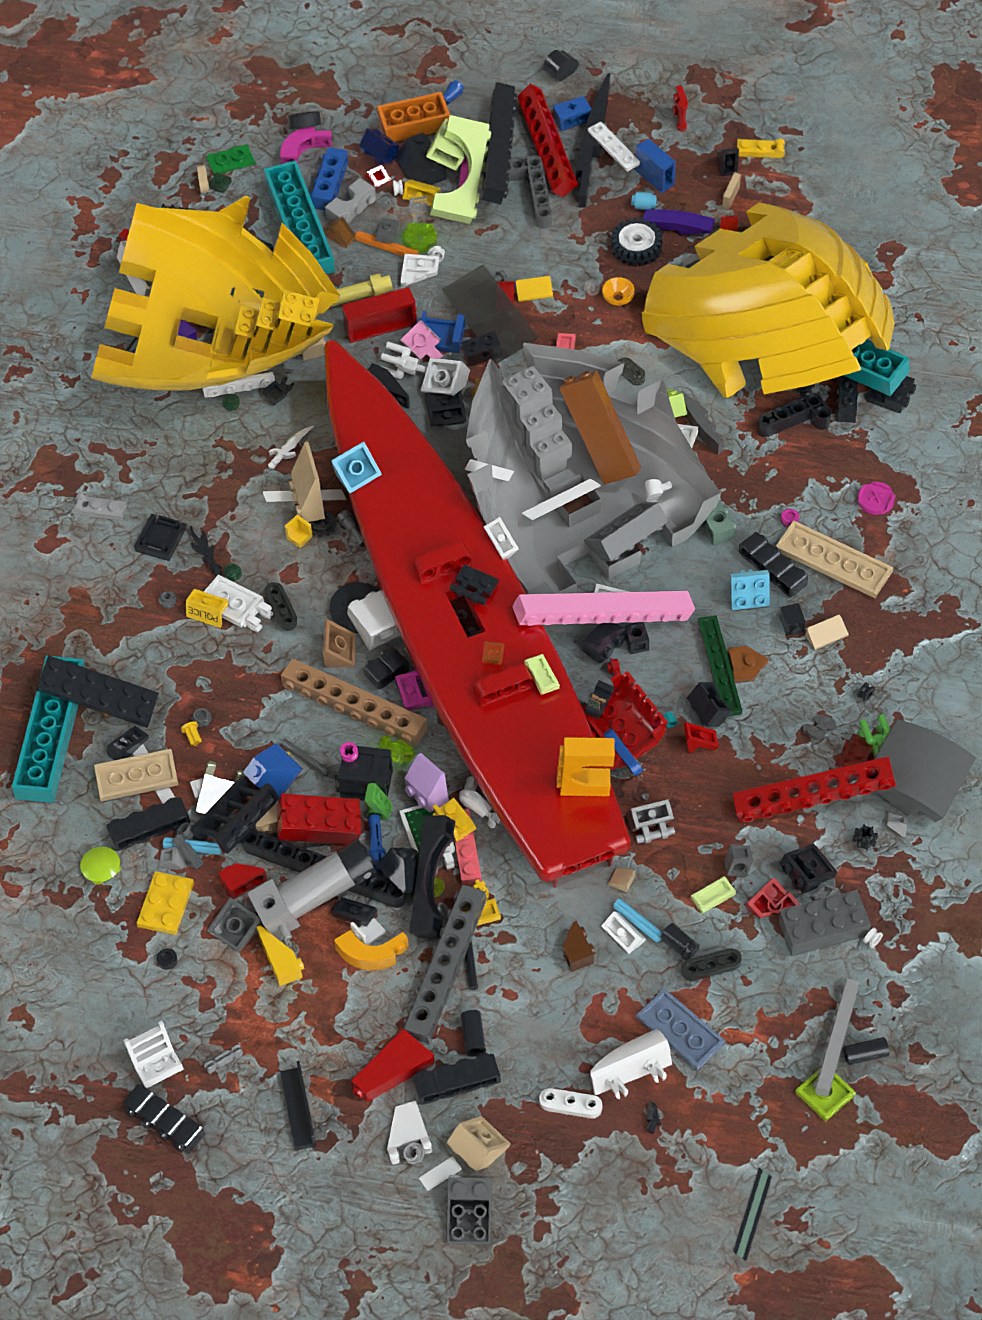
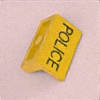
M194 589L186 600V617L221 628L222 614L228 607V600Z

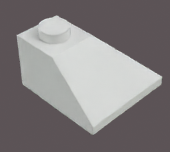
M430 358L421 392L455 395L466 386L470 369L462 361Z

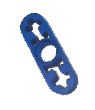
M611 728L603 733L606 738H614V749L634 776L641 773L643 769Z

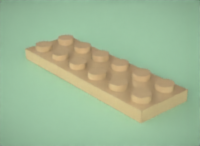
M794 520L776 545L780 549L781 554L873 598H876L893 572V567Z

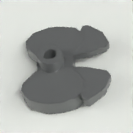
M816 715L813 717V720L817 725L804 724L803 731L814 740H822L826 731L836 728V722L829 716Z

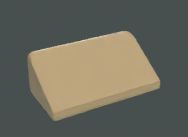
M840 615L806 629V637L814 650L849 635Z

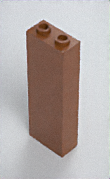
M585 371L580 376L565 378L559 389L603 484L636 476L641 469V465L598 371Z

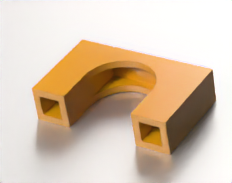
M564 738V745H560L557 788L561 789V796H609L610 769L582 767L613 766L615 757L614 738Z

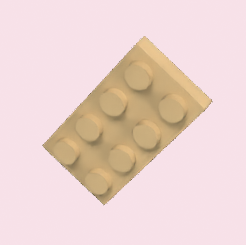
M171 749L94 765L101 802L179 785Z

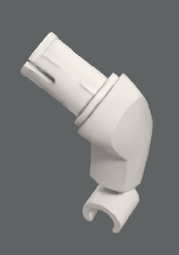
M468 777L464 790H461L459 793L460 802L482 818L486 815L488 817V826L495 828V821L498 824L500 822L499 817L495 812H490L492 807L476 792L478 784L476 780L473 783L474 777Z

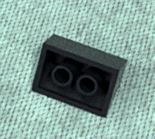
M424 132L409 137L396 152L394 159L408 180L433 185L446 180V166L426 157L431 143Z

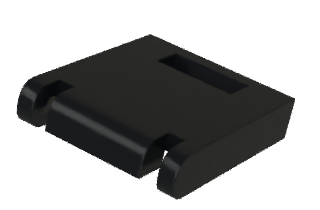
M151 514L134 546L135 551L170 561L187 528V524L182 522L180 525V521L161 515L156 520V514ZM148 545L161 549V551L154 548L148 547Z

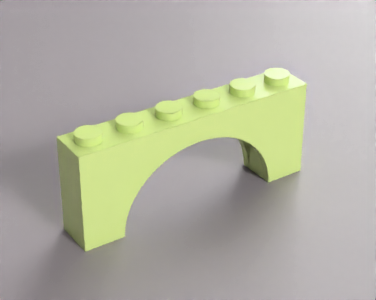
M452 115L449 116L444 138L455 142L465 153L469 166L468 178L459 189L453 192L435 193L430 215L470 224L472 219L476 218L477 209H475V203H478L480 193L477 192L478 187L481 188L483 181L480 175L481 172H484L486 162H483V158L487 156L488 152L486 141H489L491 131H488L490 124Z

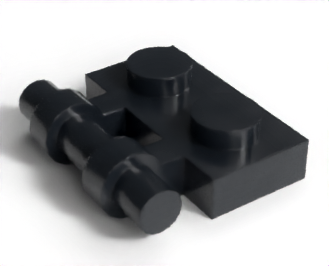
M464 564L455 580V583L459 584V586L452 583L449 590L455 592L459 597L464 596L471 599V602L475 604L485 605L488 598L483 597V595L490 598L499 584V579Z

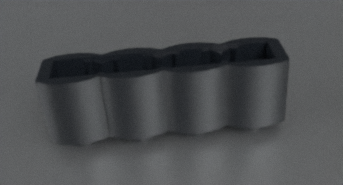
M754 532L739 544L741 556L752 563L758 571L768 570L769 580L787 596L792 597L807 586L808 575L805 570L796 567L793 560L782 555L777 546L768 543L764 535Z
M173 797L163 804L151 805L145 811H135L126 818L114 819L106 826L115 850L121 851L134 844H140L153 837L162 836L172 830H177L183 823L188 822L190 824L191 822L182 798Z
M481 1053L474 1059H460L454 1065L441 1064L434 1070H420L413 1076V1083L420 1105L429 1104L439 1099L450 1098L460 1093L472 1092L501 1082V1075L494 1054Z
M139 1083L122 1102L123 1111L127 1116L132 1119L136 1117L141 1120L140 1124L144 1128L157 1131L156 1135L160 1139L173 1142V1147L181 1153L184 1151L190 1154L205 1136L203 1127Z

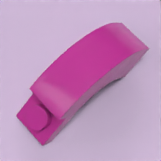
M314 126L301 128L290 134L281 146V164L297 161L299 166V157L304 151L311 148L332 147L331 130L315 131Z

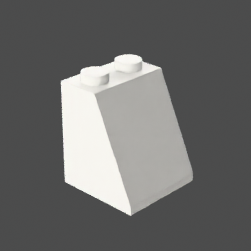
M382 590L371 592L366 598L360 601L355 600L349 604L347 614L369 651L401 636Z

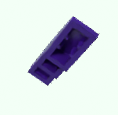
M646 209L643 216L644 222L649 220L651 224L655 223L656 226L660 227L661 231L677 230L679 235L711 233L715 223L714 218L676 210Z

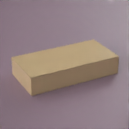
M734 173L723 196L724 209L729 210L740 187L741 174Z

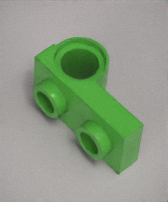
M375 783L368 784L365 802L369 805L367 816L379 815L380 820H389L390 812L393 809L392 802Z

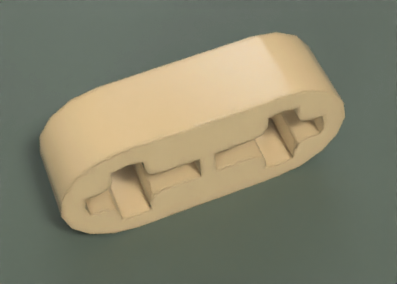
M205 165L197 166L201 194L209 193Z

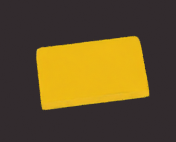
M408 180L405 182L403 199L432 206L435 193H440V188Z
M550 276L516 280L518 302L552 298L553 292Z

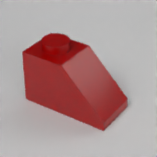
M235 863L232 866H226L219 872L220 882L232 899H236L267 881L264 868Z

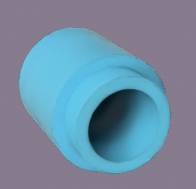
M636 192V195H632V205H635V209L646 210L656 208L657 195L646 192Z

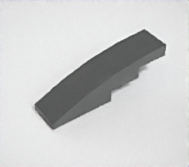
M682 391L687 411L686 419L691 426L698 427L697 435L719 455L723 452L724 440L716 434V425L708 420V411Z

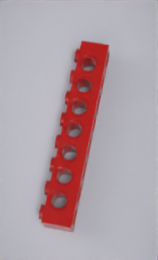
M530 83L517 95L519 106L523 111V117L527 122L532 141L536 146V152L542 160L546 173L545 177L550 184V190L555 195L558 194L565 197L578 183L543 91Z
M889 756L735 792L733 793V799L740 823L752 822L754 819L770 818L776 814L790 813L801 808L808 809L818 804H829L835 800H846L852 796L868 795L874 791L888 790L891 787H895L896 782Z

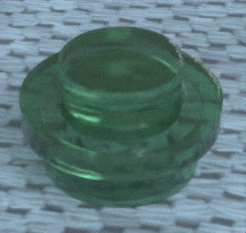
M228 394L222 399V405L228 411L236 410L240 404V399L235 394Z
M234 563L228 564L223 570L224 578L230 581H237L242 576L241 568Z

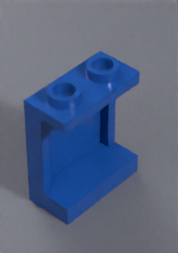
M423 311L422 317L418 318V322L422 320L441 340L434 347L438 351L460 354L461 342L465 331V315L458 314L457 321L428 318L427 311Z

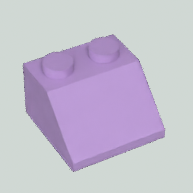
M422 753L418 754L404 778L405 792L409 797H413L421 808L424 807L431 813L434 811L432 807L434 804L440 807L449 801L445 774Z

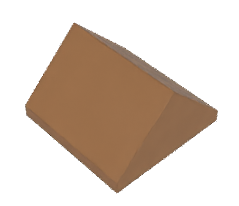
M328 619L325 620L323 643L325 667L355 666L356 634Z

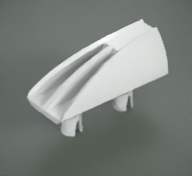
M655 1029L625 1043L602 1058L590 1072L594 1095L612 1089L617 1099H620L619 1091L626 1097L628 1090L624 1084L650 1073L656 1083H659L658 1075L664 1081L667 1075L662 1068L672 1065L670 1047L665 1036L658 1029Z

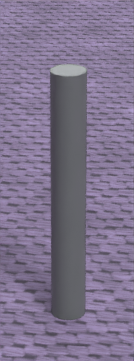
M287 739L282 741L281 745L324 776L329 775L330 770Z

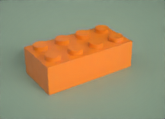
M442 92L377 106L378 122L386 144L406 140L422 132L425 135L437 133L444 120L450 116Z

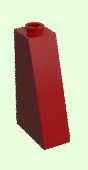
M403 1029L351 1080L352 1092L359 1099L363 1098L369 1102L412 1078L418 1071L426 1070L435 1064L434 1054Z

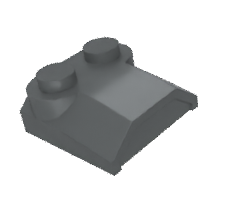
M230 897L207 931L240 953L252 936L258 934L257 926H262V921L260 917Z

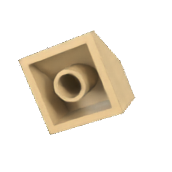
M482 1116L459 1123L447 1141L453 1152L460 1155L467 1162V1165L475 1171L488 1167L511 1145Z

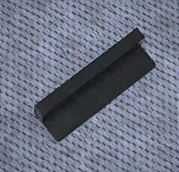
M296 1061L298 1068L280 1071L295 1150L299 1151L317 1146L300 1061Z

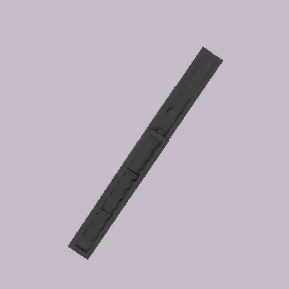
M610 73L606 74L587 120L579 150L576 181L580 190L576 191V200H579V207L586 208L593 158H600L601 145L588 133V128L599 122L605 125L610 91Z

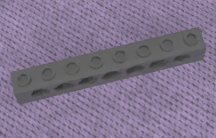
M462 885L461 890L455 894V905L448 912L447 925L441 929V939L439 944L434 946L432 962H428L426 966V976L424 981L421 980L419 983L417 999L414 998L412 1000L410 1016L406 1017L403 1023V1029L417 1041L426 1044L431 1042L487 902L485 891ZM465 907L470 908L467 912L461 911ZM457 925L463 926L461 929H454ZM450 943L456 944L454 947H447ZM442 961L449 962L447 965H440ZM435 979L442 980L440 983L437 984L432 983ZM428 997L434 998V1000L431 1002L425 1001V999ZM421 1015L427 1016L424 1020H418V1017Z

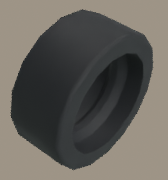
M320 111L289 115L290 128L297 129L321 125Z

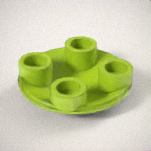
M96 847L89 850L82 857L80 869L85 878L98 885L113 878L120 872V858L111 848Z

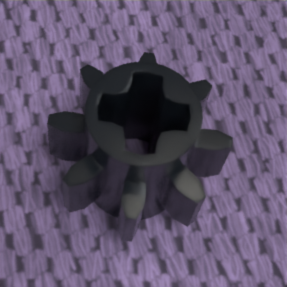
M863 824V827L860 829L855 828L853 842H857V848H863L867 851L870 846H876L878 833H874L873 826L869 827Z

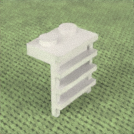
M162 1021L158 1022L159 1026L131 1040H128V1038L124 1040L134 1069L146 1088L183 1070V1066L172 1048Z

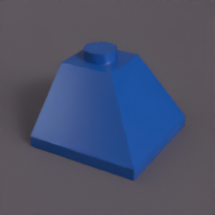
M275 743L255 756L243 773L259 788H262L265 783L271 784L280 798L281 793L287 791L303 768L279 744Z

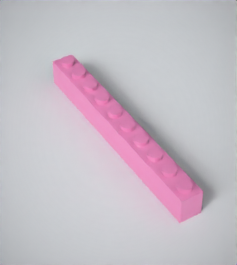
M688 591L523 594L518 596L512 606L519 625L529 626L538 624L567 625L578 623L686 621L695 610Z

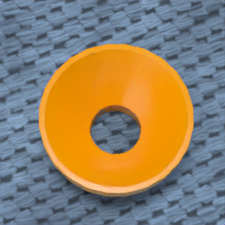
M615 277L609 279L603 285V297L610 304L624 305L630 302L634 296V285L628 279ZM615 295L623 296L621 300H616L613 297Z

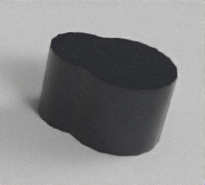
M554 50L545 59L543 68L558 81H563L577 70L579 61L564 50Z

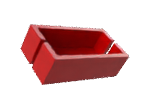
M410 287L342 305L344 329L350 343L409 328L417 324L416 302Z
M281 793L277 804L278 840L346 845L357 838L359 839L361 836V818H359L360 799Z

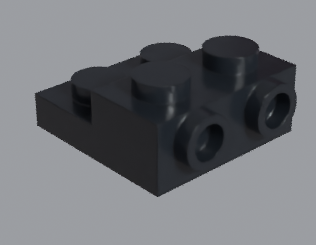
M906 376L891 396L872 388L867 397V402L901 414L903 408H907L909 404L910 394L913 395L916 390L915 379Z
M814 843L784 854L779 863L781 872L785 875L787 874L792 880L793 887L797 890L799 889L803 894L817 889L820 883L835 878L838 873Z

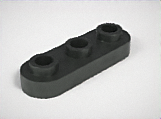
M272 582L265 587L267 601L272 607L280 628L286 631L293 630L298 624L297 615L283 586L280 583Z
M729 948L687 959L682 964V975L689 981H695L736 970L741 965V953L734 948ZM732 959L734 960V962L729 963L728 960ZM708 965H714L715 967L709 968ZM694 970L695 973H689L688 971Z

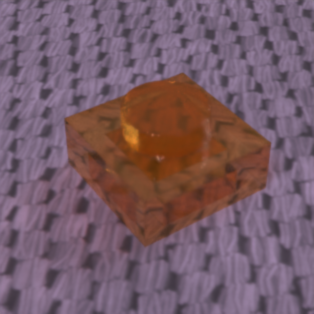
M485 641L482 662L502 664L505 644Z

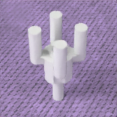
M387 342V349L402 353L401 357H394L385 353L381 355V360L395 364L398 367L397 371L386 368L393 377L402 379L404 372L416 375L417 371L426 374L427 367L420 365L419 359L410 357V348Z

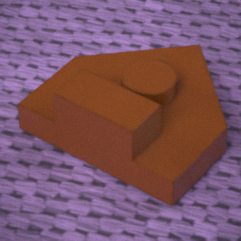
M747 645L731 647L727 650L735 683L754 681L758 673L769 663L767 657Z

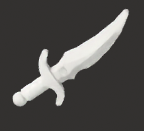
M314 426L297 432L281 449L274 448L269 450L270 455L275 454L276 456L268 464V467L274 469L282 459L295 457V452L289 451L295 448L301 438Z

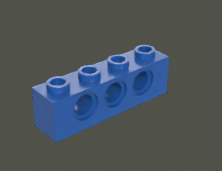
M328 147L326 154H323L322 166L318 168V178L314 180V190L310 192L315 209L325 210V206L338 196L349 163L348 150Z

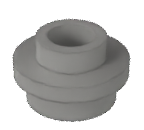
M414 1142L405 1147L404 1157L408 1163L418 1164L423 1160L425 1152L421 1144Z

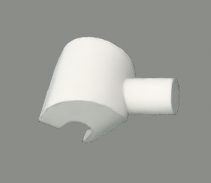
M657 479L647 480L645 482L647 500L653 497L658 499L663 494V491L672 488L671 482L668 481L662 484Z

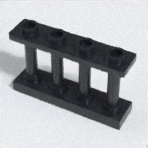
M241 776L191 828V832L198 841H205L208 837L214 838L221 850L228 854L279 800V796L271 784L265 783L258 791L251 787L244 776ZM247 796L252 797L247 804L241 803ZM235 809L239 810L233 818L228 817ZM222 823L226 824L220 832L215 831Z

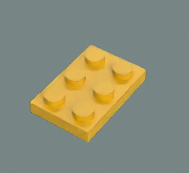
M155 871L137 921V926L177 935L194 880Z

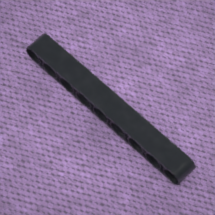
M251 829L242 838L243 849L246 853L299 873L328 857L287 841L278 840L276 837ZM377 874L347 890L393 908H401L406 903V892H402L390 879Z

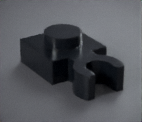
M283 377L280 383L275 380L262 390V394L275 405L287 396V393L293 389L294 383L290 385L285 384L288 377Z

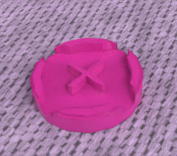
M875 481L868 485L865 484L860 488L857 500L863 511L873 515H880L891 510L894 505L895 495L890 486Z

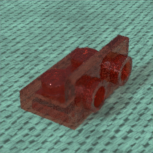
M853 733L850 740L846 739L843 746L844 753L843 755L839 754L835 765L841 768L866 762L872 752L873 745H868L864 737Z

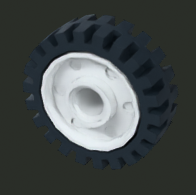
M633 218V221L627 219L626 223L622 221L612 232V253L617 260L620 259L621 263L626 261L628 266L633 263V267H637V264H640V267L644 266V263L648 265L651 261L654 262L656 257L660 256L663 242L662 232H660L659 227H656L655 223L651 224L649 220L644 222L643 218H640V221H637V218Z

